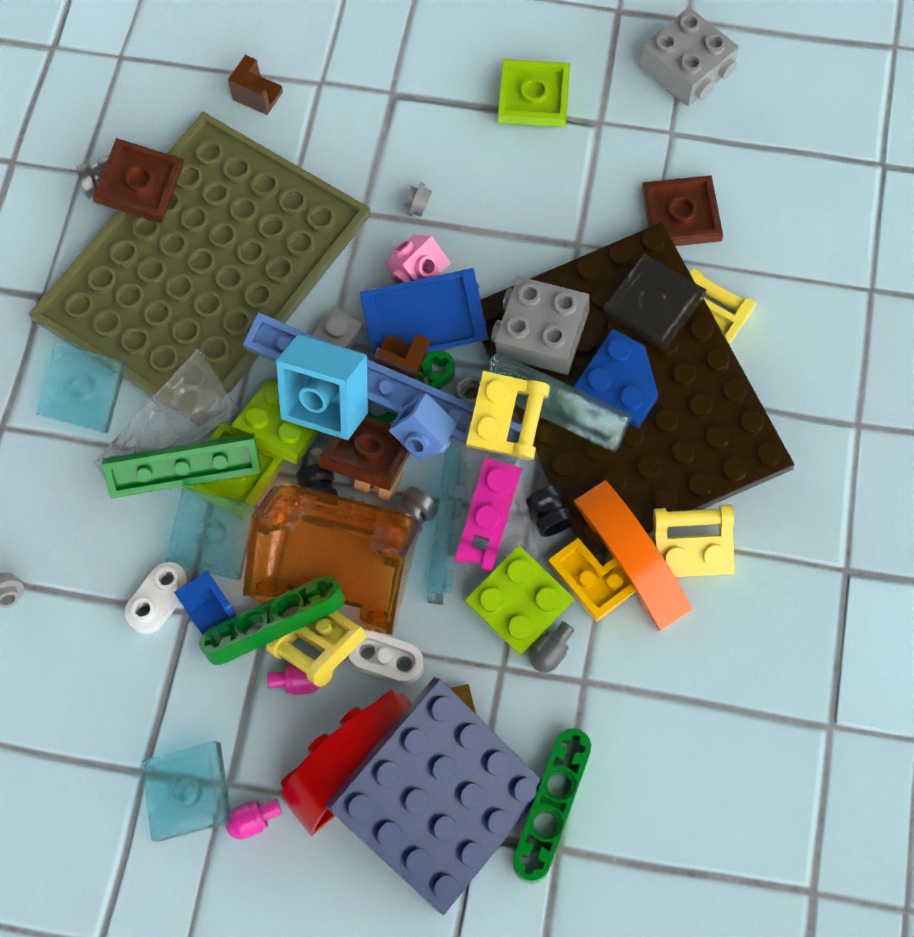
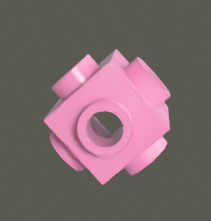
M415 234L410 239L400 242L394 248V254L385 262L392 271L391 277L396 284L440 275L451 264L432 236Z

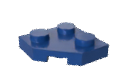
M612 329L575 384L574 393L632 426L639 428L658 399V392L645 346Z

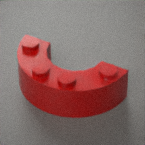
M390 690L375 703L363 710L358 706L351 709L340 720L342 726L330 736L324 733L317 737L307 748L311 754L297 769L291 771L281 781L280 784L283 787L281 799L311 836L335 817L324 805L412 703L404 693H395L393 690Z

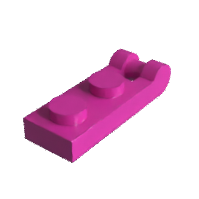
M488 458L484 459L457 549L456 562L466 564L467 561L480 564L483 570L493 571L522 468ZM474 536L489 540L486 550L472 546Z

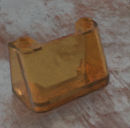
M276 485L270 489L251 516L242 596L265 603L316 578L333 576L345 592L346 599L344 604L360 608V623L368 630L392 635L397 625L417 544L420 523L412 515L297 485Z

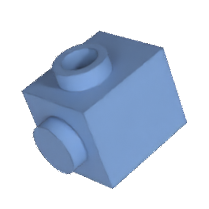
M426 392L401 409L389 431L420 462L432 454L439 456L452 443L450 436L457 423Z

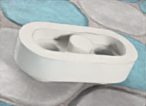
M164 562L157 565L151 571L125 607L126 621L134 631L141 634H150L162 627L180 603L174 592L189 582L185 570L177 563ZM165 576H174L172 583L169 585L161 584ZM141 607H150L147 615L138 616V611Z
M363 630L367 637L348 655L350 663L357 670L400 685L414 683L421 677L424 670L423 656L416 646L371 630ZM365 648H372L375 654L373 657L365 659L361 657V652ZM407 660L412 666L408 671H400L397 668L398 663Z

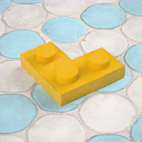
M579 538L548 559V566L596 623L636 593L614 558L602 566Z

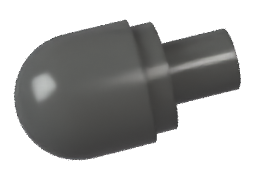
M562 621L554 633L547 631L545 635H541L529 654L530 663L534 669L539 672L548 673L558 667L567 655L566 651L569 649L566 642L575 631L569 624Z

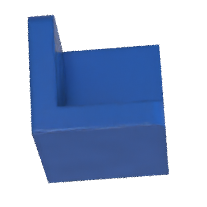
M205 571L174 592L202 635L210 628L237 616L233 607L208 571Z

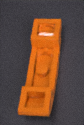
M606 480L573 501L594 533L597 532L639 595L638 600L659 631L692 610L683 590L664 558L634 514Z

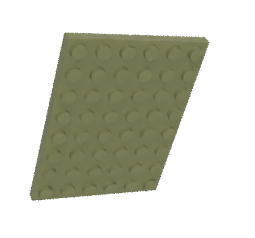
M205 112L199 115L167 153L184 159V166L163 223L161 224L118 210L29 313L34 322L201 428H203L260 356L243 347V343L258 312L286 323L371 216L370 207Z

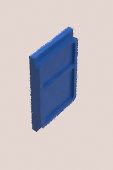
M474 268L360 292L373 358L377 348L382 347L388 335L410 344L413 343L416 334L430 339L428 353L489 340L486 329L487 321L483 314L478 290L479 284L476 281Z

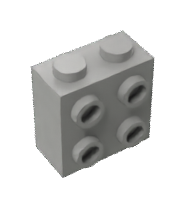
M688 7L642 45L639 67L686 106H689L696 99L706 97L716 82L721 78L727 79L734 72L737 66L735 61L739 46L692 8Z
M517 276L513 289L508 288L504 296L503 309L505 313L502 321L497 320L492 331L491 341L495 342L497 357L568 375L589 313V294Z

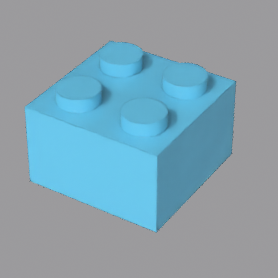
M298 334L276 360L280 419L348 440L368 414L367 354Z

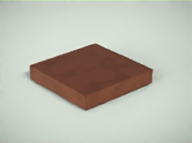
M116 138L93 196L94 203L162 224L184 166V159Z
M712 175L643 182L642 194L648 227L662 222L675 246L722 241L723 230Z
M366 416L348 440L336 436L331 437L319 457V467L390 491L410 452L390 433L391 424Z

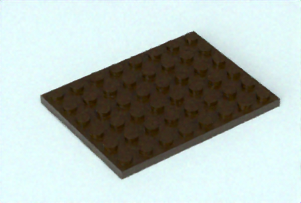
M662 222L530 278L589 294V313L568 375L497 357L495 342L491 341L495 322L497 320L502 321L505 313L503 300L507 289L481 299L489 340L481 342L496 373L527 381H540L550 386L548 397L543 398L533 447L536 448L535 455L550 486H560L564 494V507L571 509L575 517V522L573 523L571 519H568L575 538H579L594 557L609 550L597 532L594 533L573 501L605 480L621 497L648 534L653 531V509L666 508L667 512L702 510L794 469L795 464ZM612 329L645 346L656 384L658 399L639 428L632 426L574 393L575 384ZM517 393L514 411L522 425L528 396Z

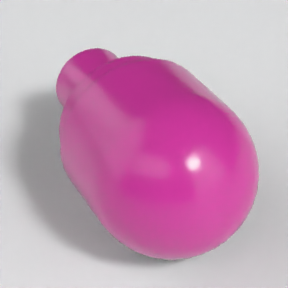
M293 664L285 666V672L267 673L268 689L286 688V693L300 695L314 693L320 688L307 679V674Z
M277 799L262 805L257 800L242 804L228 813L225 820L226 830L235 839L243 840L263 832V829L268 827L267 820L282 814L281 806Z

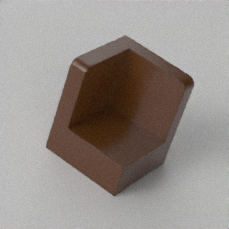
M247 55L242 58L228 78L233 100L265 115L269 114L283 93L281 85L260 76L257 60Z
M416 334L413 343L410 344L388 335L382 347L377 348L373 362L416 380L428 354L430 339Z

